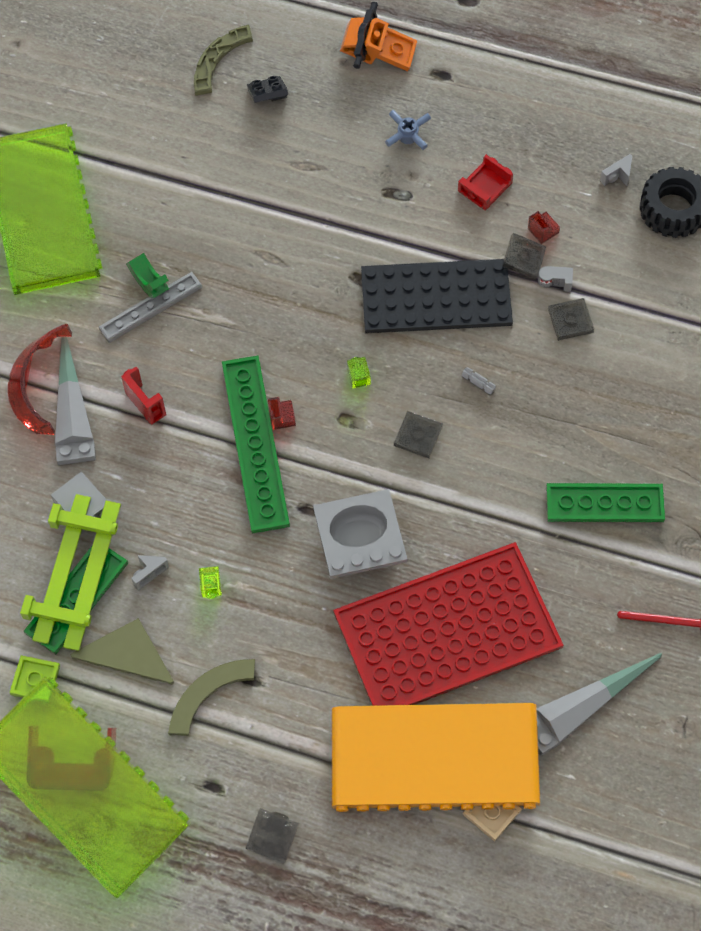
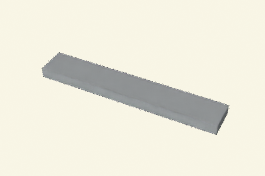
M190 272L168 285L169 290L155 298H146L99 326V330L110 343L201 289L202 284L193 272Z

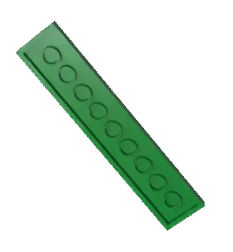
M259 355L222 361L251 532L253 534L288 528L290 523Z

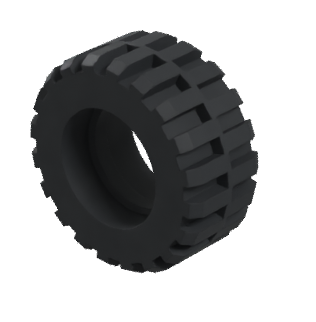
M668 167L667 170L661 169L658 170V173H653L650 179L645 182L639 205L641 217L643 220H646L645 224L649 228L652 227V231L655 233L660 232L665 237L667 235L672 236V238H678V236L686 237L689 233L694 234L697 232V229L701 228V176L699 174L695 175L694 171L690 169L688 171L684 170L683 167L678 169ZM666 195H678L686 199L691 207L684 210H673L666 207L660 201V198Z

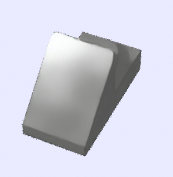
M629 154L604 169L601 173L600 182L605 186L608 183L615 182L619 177L628 186L632 155Z
M138 555L139 562L144 569H139L134 573L131 578L133 585L139 591L168 569L167 559L165 557Z

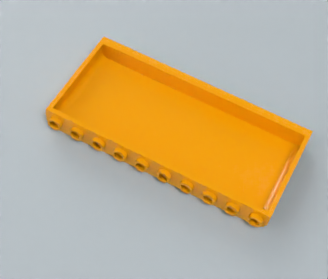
M534 703L338 706L332 708V809H336L337 812H347L348 808H357V811L365 812L369 811V808H377L378 811H390V808H398L399 811H409L411 807H419V810L428 811L432 810V807H440V810H452V807H461V810H472L473 806H482L484 810L494 809V806H503V809H515V806H524V809H535L536 806H540L537 705Z

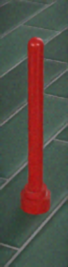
M619 611L617 613L620 619L700 627L701 630L700 619Z

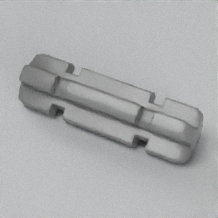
M469 367L463 370L462 377L467 380L470 379V382L480 389L484 388V391L488 394L494 392L495 384L492 382L488 383L486 378L477 372L473 373L474 370Z

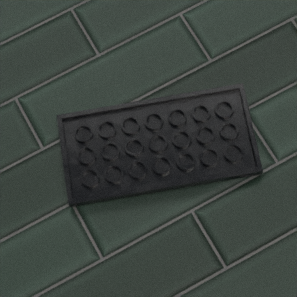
M507 259L361 266L365 334L513 326Z

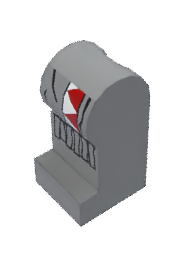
M545 266L539 270L538 283L540 286L545 288L550 286L564 287L563 291L571 292L573 268Z

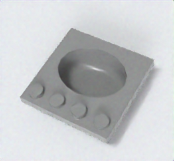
M389 489L313 505L330 579L407 562L408 559Z

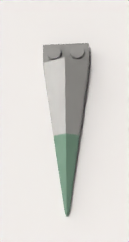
M64 328L62 329L55 435L58 465L96 460L95 444Z
M662 653L537 708L539 754L542 756L557 747L610 699L660 659Z

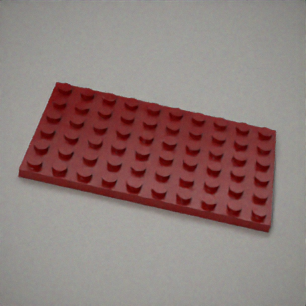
M516 542L333 610L372 706L415 705L562 649L564 646Z

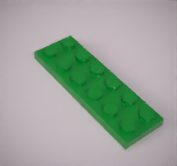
M546 484L547 522L665 521L663 484Z
M92 546L70 572L59 607L74 610ZM110 548L108 549L91 610L128 565V560ZM34 617L24 630V633L32 639L39 617ZM55 621L49 644H39L56 655L64 645L70 624Z

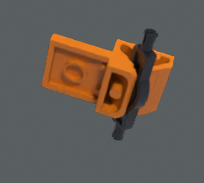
M371 2L370 9L366 10L365 17L351 18L348 22L340 51L355 57L353 66L356 69L361 67L362 61L372 64L377 58L408 71L417 40L388 28L389 23L377 18L376 10L378 3Z

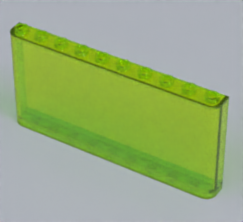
M67 123L0 137V230L14 295L101 277L99 272L102 269L101 260L96 258L99 250L97 243L93 244L92 240L96 239L94 228L90 229L89 224H93L91 214L86 212V209H89L88 200L83 198L86 191L84 184H80V180H83L81 169L77 170V165H80L78 155H74L73 152L77 151L75 141L70 139V137H73L71 126H67Z
M43 677L0 721V779L115 898H119L191 825L188 822L189 817L182 810L178 812L173 807L175 803L167 795L163 797L158 792L160 790L159 786L152 780L149 782L144 777L146 773L138 765L134 767L129 762L131 758L123 750L119 752L115 748L116 742L110 736L105 737L100 732L102 728L95 721L90 722L86 718L88 714L80 706L77 708L72 703L73 698L65 691L62 693L57 688L59 684L52 677Z

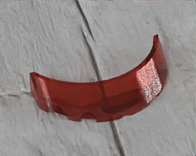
M68 324L49 331L29 344L16 359L9 375L8 397L12 410L16 417L36 434L54 435L55 430L50 422L46 421L34 410L26 394L32 356L35 351L50 347L57 337H72V331Z

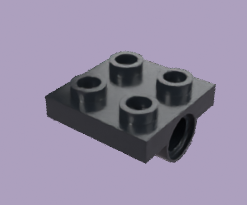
M270 76L266 80H254L247 84L248 92L254 103L269 99L273 102L285 99L288 95L287 87L280 76Z

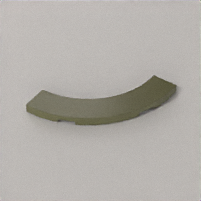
M249 24L228 31V34L218 37L205 49L197 63L194 74L195 96L212 93L214 70L228 52L240 45L253 42Z
M243 659L224 663L196 679L178 701L171 717L168 734L189 736L192 721L203 701L224 685L254 680L255 659Z

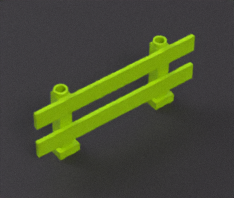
M76 494L71 512L63 510L60 504L53 503L48 519L50 527L58 529L59 525H64L66 528L44 602L39 603L36 602L34 596L25 595L20 612L25 620L31 621L32 616L39 617L33 641L49 644L55 621L70 624L63 647L75 651L80 650L85 629L91 623L92 616L90 612L112 535H116L118 523L116 521L121 503L106 500L101 518L87 515L91 497ZM82 530L96 532L75 608L71 610L59 607Z

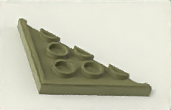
M139 618L84 646L79 651L70 654L74 660L78 659L101 667L105 666L128 674L132 673L151 680L174 684L171 675Z

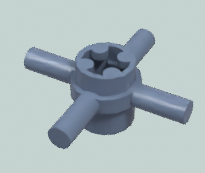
M392 110L389 115L398 124V133L385 141L386 145L390 147L400 140L404 144L415 142L422 150L426 149L428 145L418 136L419 127L431 119L430 115L427 113L415 121L410 117L402 119L395 110Z

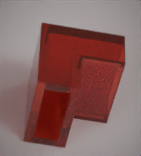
M537 211L529 216L528 230L541 244L559 234L560 226L547 212L541 214Z
M279 397L269 398L268 408L272 429L296 426L292 401L280 402Z

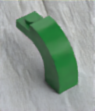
M144 253L126 263L137 283L151 298H155L169 290L166 284L169 281L165 274L160 276Z

